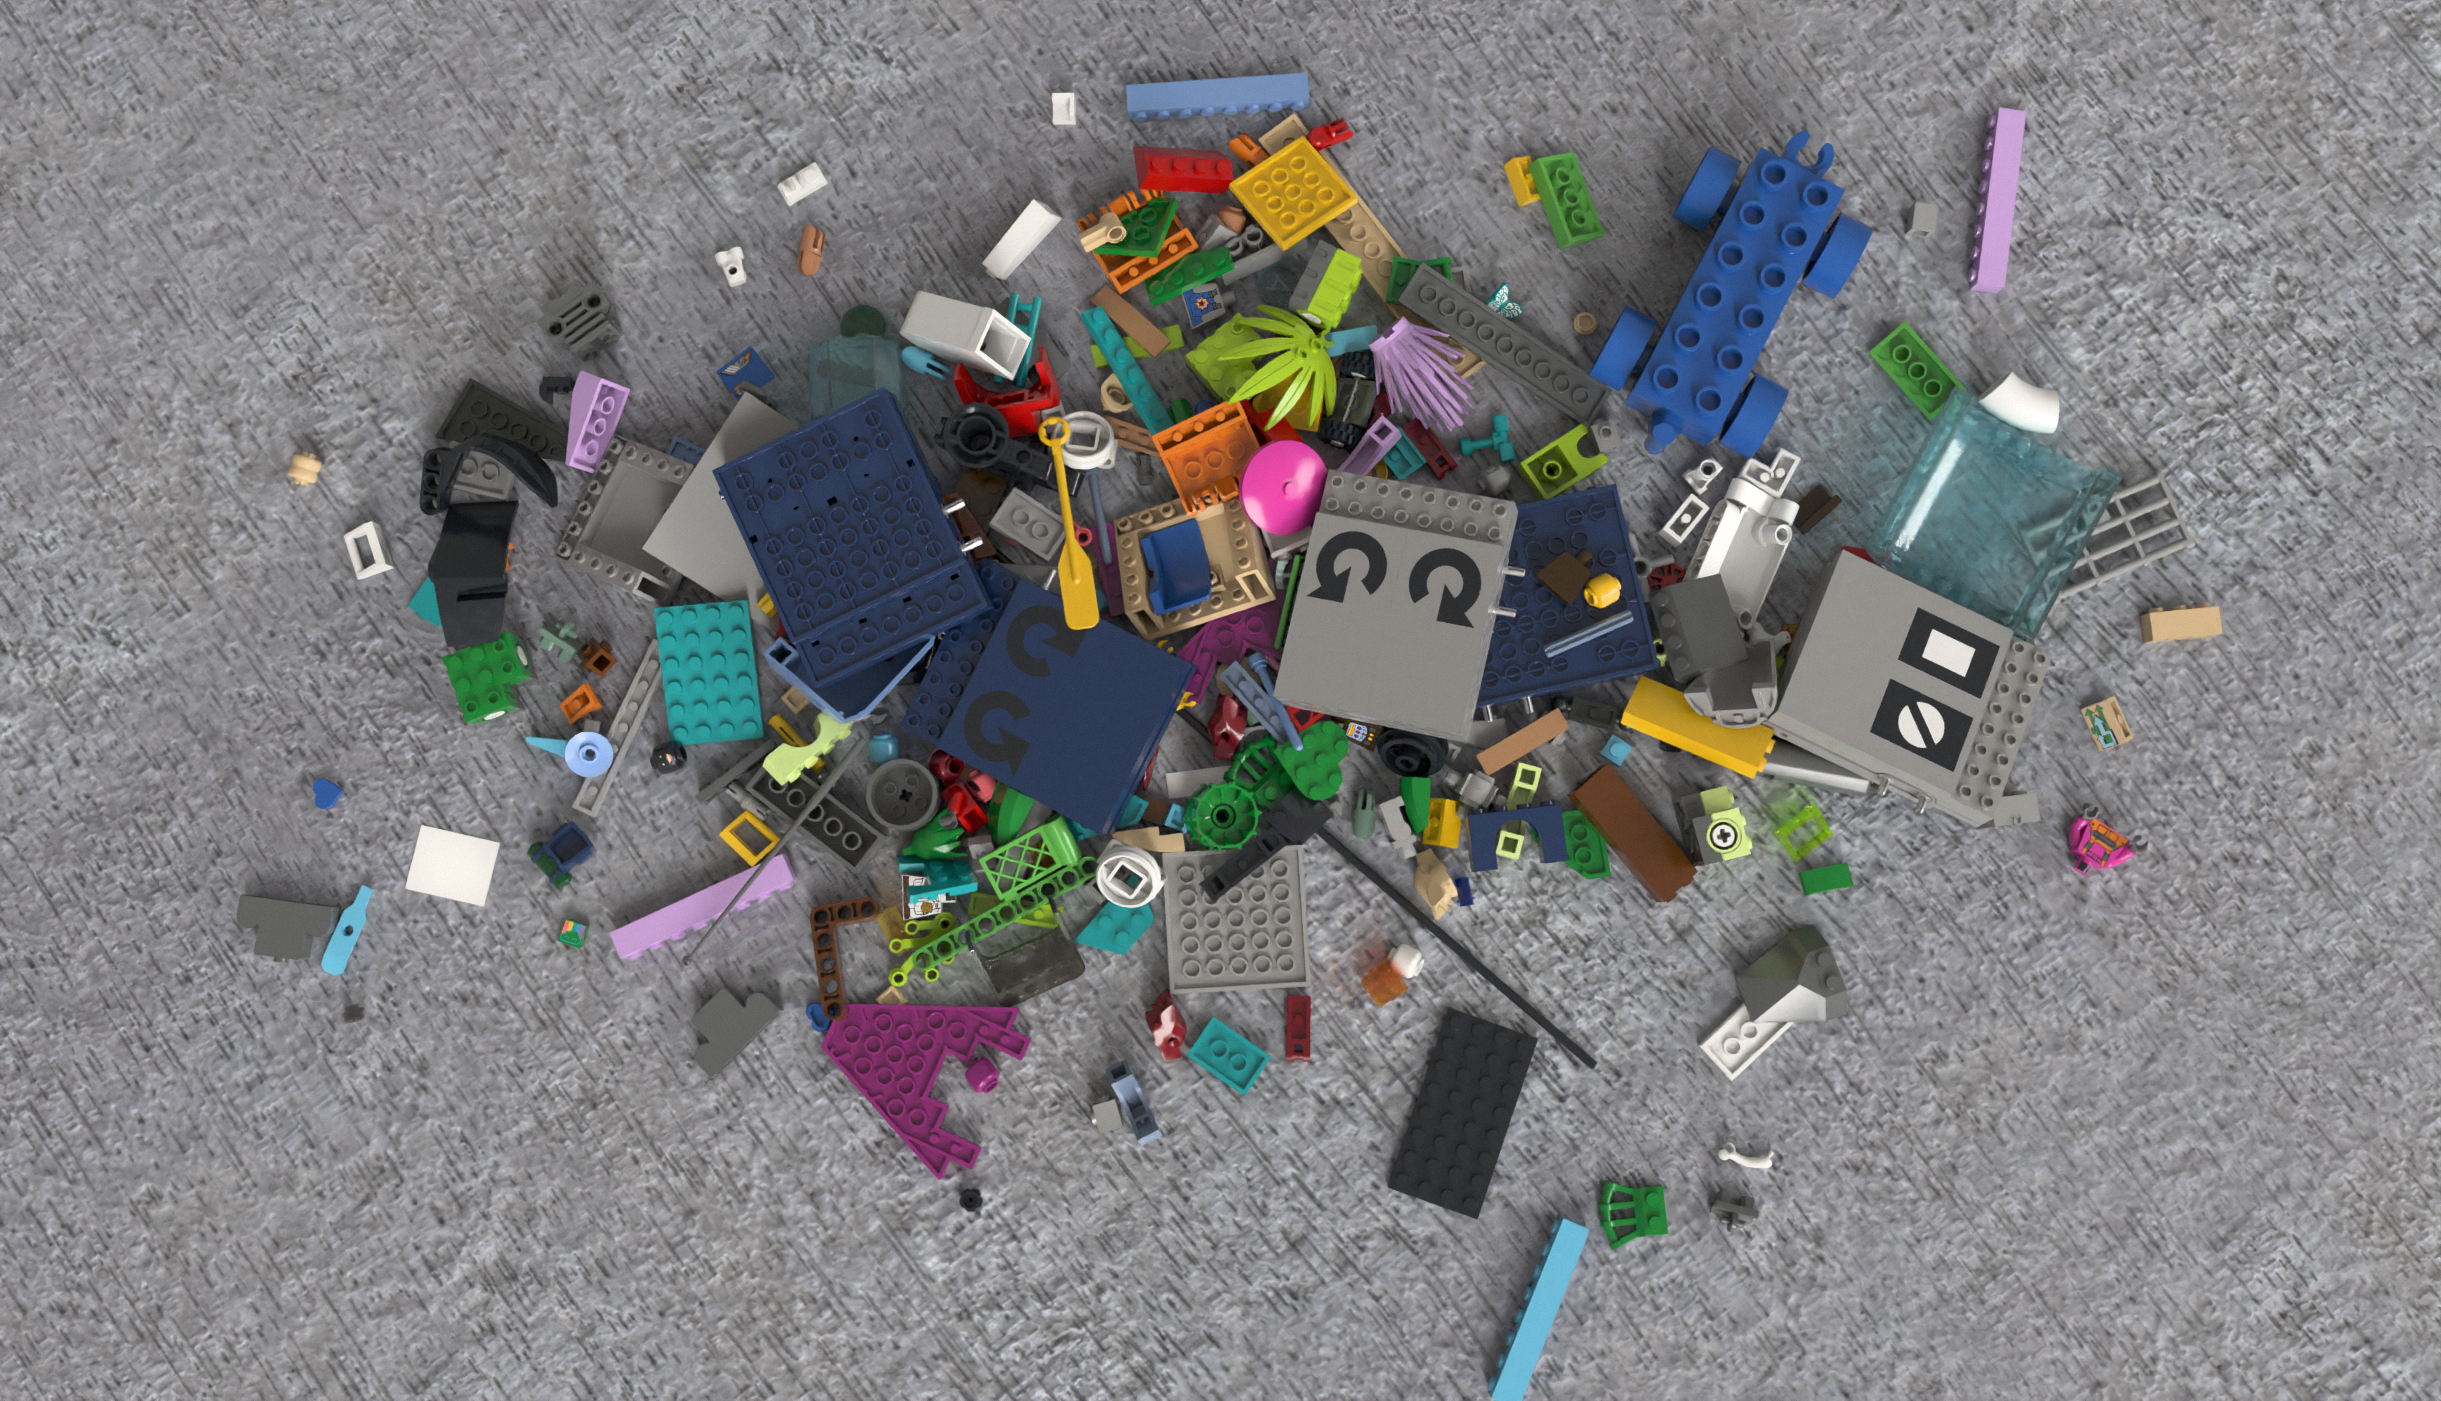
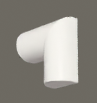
M1779 448L1770 467L1754 458L1747 459L1740 469L1737 478L1749 482L1774 498H1780L1801 458L1783 448Z

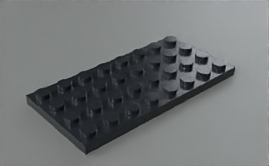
M1448 1007L1387 1187L1478 1220L1538 1039Z

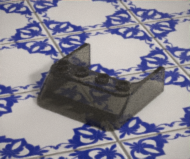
M1052 894L1048 895L1047 898L1058 926L1050 932L992 957L982 955L969 931L964 932L968 949L998 1003L1003 1007L1017 1005L1078 978L1085 972L1084 961Z

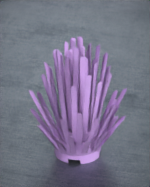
M1401 316L1368 344L1374 356L1377 395L1380 393V383L1383 379L1392 414L1395 412L1393 398H1395L1399 412H1402L1403 408L1391 375L1392 372L1403 399H1407L1417 419H1420L1425 429H1428V424L1406 385L1424 413L1431 417L1440 432H1442L1443 428L1427 403L1452 432L1455 424L1447 413L1459 426H1462L1464 423L1453 408L1459 414L1464 412L1466 416L1470 415L1444 382L1470 409H1474V407L1467 400L1468 396L1428 356L1458 383L1465 384L1469 389L1474 388L1455 372L1454 367L1433 353L1422 342L1454 360L1458 357L1451 352L1461 357L1467 355L1425 335L1448 337L1450 336L1449 334L1409 323L1404 316Z

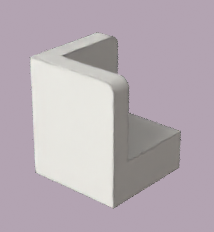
M1052 93L1053 125H1076L1075 94Z

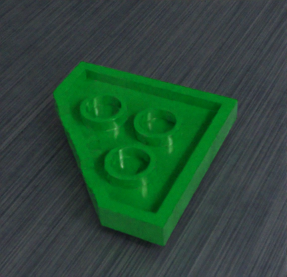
M1155 197L1148 201V206L1139 211L1134 209L1119 218L1126 229L1125 238L1118 243L1108 241L1093 249L1094 253L1158 257L1178 206L1176 198Z
M1580 810L1562 812L1568 861L1562 862L1587 880L1611 876L1605 840ZM1530 826L1532 840L1538 844L1536 833Z

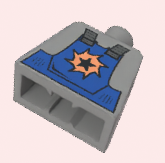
M1217 283L1202 284L1180 294L1192 334H1196L1226 319L1224 307L1236 304L1233 290L1220 294Z

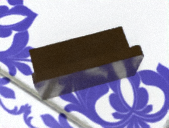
M1817 485L1797 503L1800 507L1793 525L1804 535L1843 500L1837 494L1831 497L1821 485Z

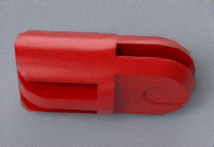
M1342 117L1313 128L1307 134L1306 139L1316 151H1321L1351 139L1353 132L1348 130L1349 126Z

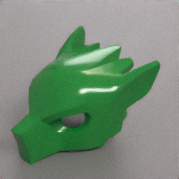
M946 808L915 833L912 844L902 849L903 855H918L924 859L967 856V852L956 851L961 846L960 841L956 840L965 832L964 828L945 830L944 826L940 825V817L949 815L948 808Z

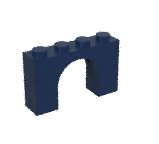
M1554 800L1539 802L1540 806L1531 807L1530 803L1517 804V809L1508 810L1507 806L1493 807L1494 812L1484 813V809L1470 810V815H1464L1471 872L1498 869L1495 849L1496 834L1502 825L1515 819L1525 821L1534 829L1538 841L1540 863L1568 861L1561 804H1554Z

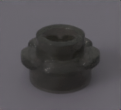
M358 1004L344 1008L345 1012L341 1014V1017H344L345 1023L362 1020L365 1018L363 1013L365 1008L359 1007Z

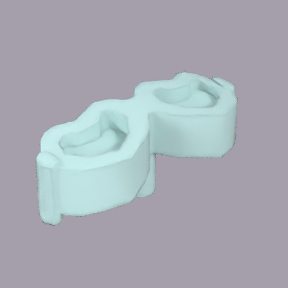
M1286 560L1277 561L1275 580L1278 590L1288 589L1285 578H1290L1291 573H1283L1285 565L1288 564Z

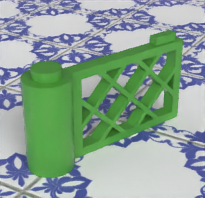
M1057 813L1049 816L1036 827L977 859L999 900L1004 898L1007 902L1019 895L1017 893L1018 890L1064 865L1072 867L1078 864L1082 852L1062 814ZM1039 832L1042 837L1040 848L1029 846L1030 837ZM1014 845L1023 847L1019 860L1007 857L1009 848ZM1026 849L1038 852L1035 864L1023 861ZM1042 853L1051 855L1055 863L1048 867L1039 866ZM993 857L1002 859L998 871L989 869L985 861ZM1006 860L1017 863L1014 876L1002 873ZM1021 865L1033 867L1030 877L1026 879L1018 877ZM1000 876L1012 879L1010 888L1003 892L998 887Z

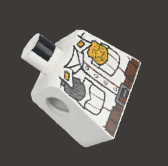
M902 875L903 920L942 913L944 911L943 903H954L957 901V895L949 896L948 893L937 895L935 900L929 901L927 897L919 898L916 904H909L906 895L907 886L928 885L925 877Z

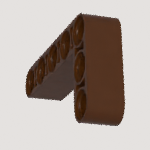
M870 897L819 905L810 912L822 1011L826 1018L834 1022L843 1021L848 1015L837 928L876 920L881 914V907ZM867 904H873V912L865 915L863 912L864 907ZM845 908H850V916L846 919H841V911ZM827 912V920L823 923H818L819 914ZM830 935V943L827 946H821L822 937ZM828 958H833V967L826 970L824 962ZM836 981L837 989L829 993L827 991L828 984ZM839 1004L841 1008L840 1013L837 1016H832L830 1013L832 1006Z

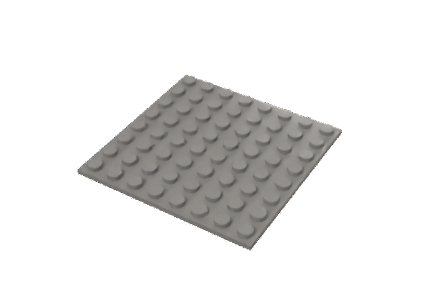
M745 391L642 549L724 601L749 599L751 618L776 633L778 631L779 616L775 614L770 618L756 605L768 591L726 500H722L718 493L720 487L712 470L800 427ZM787 634L782 635L783 638L789 640Z

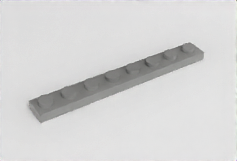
M652 640L606 736L613 748V760L610 767L599 776L586 777L572 808L592 817H596L662 680L658 640Z

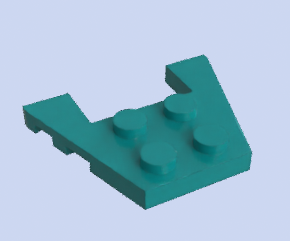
M896 855V865L899 873L924 872L928 885L907 886L906 895L909 904H916L919 898L927 897L929 901L935 900L937 895L948 893L949 896L977 891L978 882L970 862Z

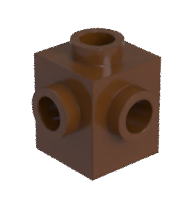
M593 637L589 642L584 643L577 653L578 657L582 660L580 665L589 673L593 671L601 678L617 662V659L611 653L613 648L604 640L598 642Z

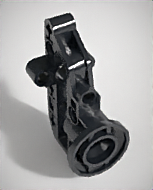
M974 402L962 405L952 412L950 417L941 418L940 421L943 428L940 434H935L934 440L940 448L948 451L957 463L974 469L989 467L1011 475L1009 483L1010 493L1018 484L1026 486V490L1023 493L1028 496L1031 495L1035 484L1059 493L1054 458L1046 455L1047 445L1040 440L1039 435L1029 436L1024 444L1012 440L1008 423L1000 411L984 403ZM1040 442L1042 443V448L1039 451H1035L1030 448L1032 443ZM1029 459L1028 462L1021 463L1023 460ZM1064 464L1068 494L1070 497L1077 498L1085 476ZM1018 470L1030 474L1032 476H1022L1018 473Z

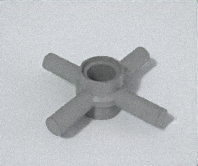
M1635 533L1629 534L1628 537L1634 562H1643L1646 565L1645 572L1637 575L1644 603L1649 602L1647 594L1651 593L1647 578L1651 574L1652 569L1675 563L1672 554L1652 560L1641 556Z

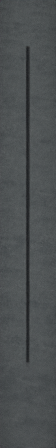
M995 547L998 553L993 555L995 559L1000 563L1015 564ZM1182 708L1175 711L1178 716L1214 746L1209 737L1207 727L1186 709ZM1321 826L1315 832L1591 1070L1597 1065V1061L1325 828Z

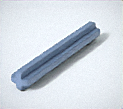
M1630 610L1620 612L1543 647L1544 652L1550 658L1634 620Z

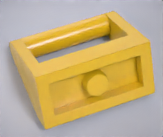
M748 809L719 834L752 867L761 864L780 840L763 821ZM746 819L771 842L758 855L734 833Z

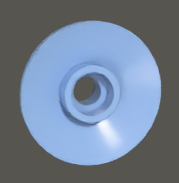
M585 731L576 734L570 739L565 749V759L570 769L576 774L583 777H596L603 774L610 767L613 760V748L608 739L603 735L593 731ZM593 749L595 754L593 756L587 755L586 750Z

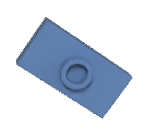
M674 436L666 454L697 466L706 450Z

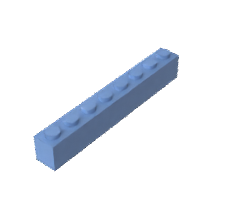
M1307 72L1126 85L1128 118L1134 121H1144L1147 118L1165 120L1171 116L1189 118L1192 115L1199 114L1203 117L1213 116L1214 113L1234 115L1237 112L1243 111L1254 114L1258 113L1259 110L1279 112L1286 108L1298 111L1309 106Z

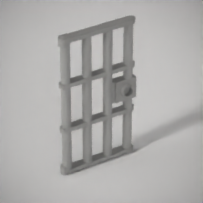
M2156 471L2153 476L2117 491L2111 490L2108 492L2109 494L2103 497L2099 495L2076 505V508L2072 510H2063L2062 514L2034 526L2017 530L2046 594L2048 603L2051 606L2059 603L2060 599L2094 585L2098 587L2102 585L2103 581L2139 566H2148L2149 562L2182 548L2186 550L2195 546L2194 540L2160 471ZM2158 484L2163 495L2162 497L2125 512L2120 499ZM2113 503L2118 514L2110 518L2105 505ZM2165 505L2168 506L2173 516L2172 518L2139 532H2134L2129 520ZM2081 516L2086 526V529L2078 531L2073 520ZM2062 523H2067L2072 535L2033 550L2028 539L2029 537ZM2117 525H2123L2128 535L2127 537L2088 552L2083 541L2084 539ZM2172 527H2178L2182 539L2144 554L2139 541ZM2074 543L2077 544L2082 556L2043 571L2038 558ZM2129 545L2133 546L2137 558L2098 574L2093 563L2094 560ZM2086 564L2091 577L2056 592L2052 591L2048 579Z

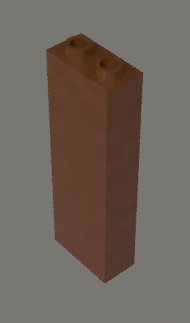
M1608 763L1600 765L1567 794L1570 800L1656 902H1670L1678 895L1676 892L1682 886H1688L1694 880L1693 876L1698 870Z

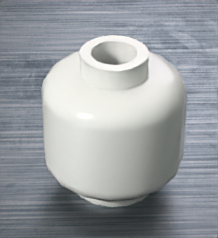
M1401 944L1397 949L1393 947L1387 959L1391 961V971L1405 978H1411L1413 975L1417 976L1424 964L1421 951L1407 944Z

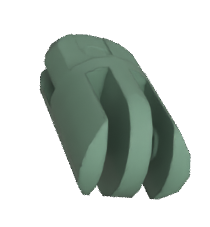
M1365 788L1359 790L1357 809L1353 810L1352 831L1356 837L1362 839L1370 838L1375 830L1376 811H1373L1375 792L1371 788L1368 790L1366 810H1364Z

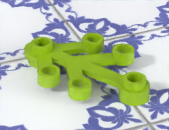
M943 911L938 913L932 920H907L904 924V929L910 935L916 934L918 930H933L926 937L906 939L894 937L889 941V948L892 952L898 953L905 948L917 947L914 950L916 952L940 936L954 930L957 924L956 919L950 912ZM943 920L949 921V925L947 927H941V922ZM914 923L916 928L912 931L908 930V925ZM895 941L900 942V947L897 949L892 948V943ZM942 942L940 954L944 955L951 950L949 942ZM914 952L901 966H895L890 969L888 979L893 986L899 987L907 982V974L914 967L912 962ZM927 953L919 955L918 961L925 954L926 965L929 964L930 957ZM953 956V957H951L950 959L944 961L943 963H945V964H950V963H952L955 956ZM936 966L924 971V976L929 982H934L939 977ZM931 970L936 972V975L932 978L927 976ZM896 974L903 976L900 981L894 980Z

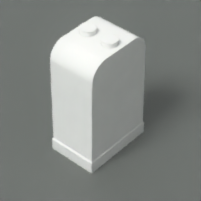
M917 291L899 332L917 347L930 352L935 357L958 364L963 362L965 366L999 375L1010 380L1014 379L1031 340L1028 335L994 309L980 307L923 291ZM986 344V348L981 351V347Z

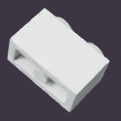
M1691 493L1658 534L1676 548L1710 507Z

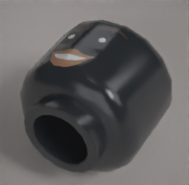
M668 741L655 746L652 750V757H650L652 767L655 770L658 769L662 774H669L682 769L685 761H687L685 748L682 744H678L675 741Z

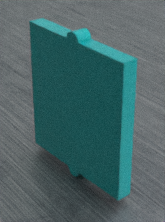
M428 576L407 606L420 614L422 619H427L437 627H440L442 624L435 587Z

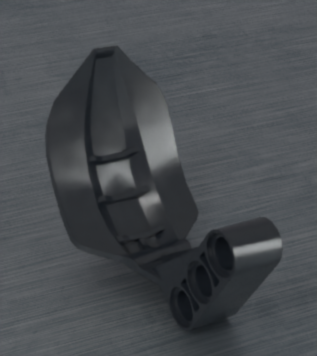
M485 434L470 437L461 442L456 448L439 447L430 449L424 454L419 504L421 511L426 515H435L448 510L453 486L469 452L472 451L494 458L510 470L531 492L538 495L551 508L558 506L557 480L554 473L543 459L521 443L501 436ZM437 454L441 457V463L437 459ZM435 477L438 478L439 485L436 484ZM433 499L436 501L437 507L433 505Z

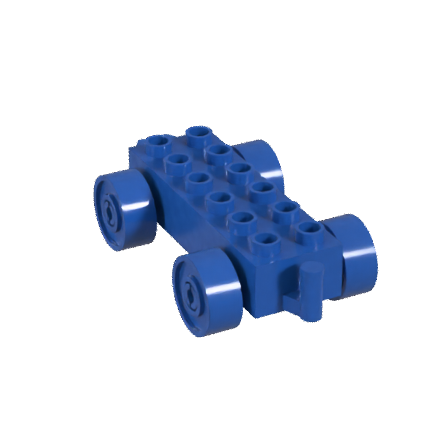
M1807 131L1795 134L1784 147L1781 157L1761 147L1749 164L1738 187L1731 183L1742 163L1741 160L1713 146H1710L1672 217L1702 233L1707 228L1715 212L1721 214L1722 217L1654 346L1647 344L1655 329L1657 320L1626 305L1588 374L1589 377L1618 392L1622 389L1632 371L1638 374L1623 404L1649 417L1648 436L1644 441V448L1649 454L1657 455L1675 440L1679 433L1707 446L1718 435L1723 423L1727 420L1719 436L1718 444L1747 459H1751L1771 430L1785 403L1789 389L1756 373L1744 391L1740 392L1808 261L1810 260L1802 277L1801 284L1830 299H1834L1854 270L1873 231V228L1840 212L1827 232H1824L1845 192V189L1822 178L1831 167L1834 159V150L1830 143L1824 144L1819 150L1817 163L1812 166L1803 165L1798 159V151L1805 146L1809 139Z

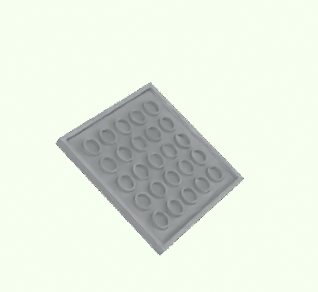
M1302 845L1285 846L1215 902L1210 899L1199 883L1244 848L1224 849L1221 851L1162 853L1163 870L1167 874V880L1164 884L1170 994L1311 986Z

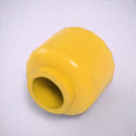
M1607 573L1594 577L1585 585L1584 596L1586 601L1591 606L1597 608H1604L1617 601L1620 596V582L1616 577H1612Z

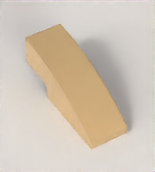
M1159 827L1120 831L1112 834L1113 838L1143 850L1163 853L1186 852L1183 833L1160 836Z

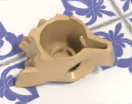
M1429 848L1415 855L1418 867L1415 873L1414 886L1418 894L1430 906L1435 920H1439L1445 912L1449 911L1448 905L1454 904L1451 898L1456 897L1458 893L1451 877L1446 872L1447 867L1438 860L1432 849Z

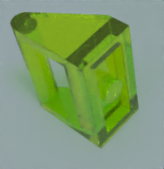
M1815 804L1807 806L1772 833L1795 863L1833 836ZM1813 818L1822 832L1795 851L1787 837Z

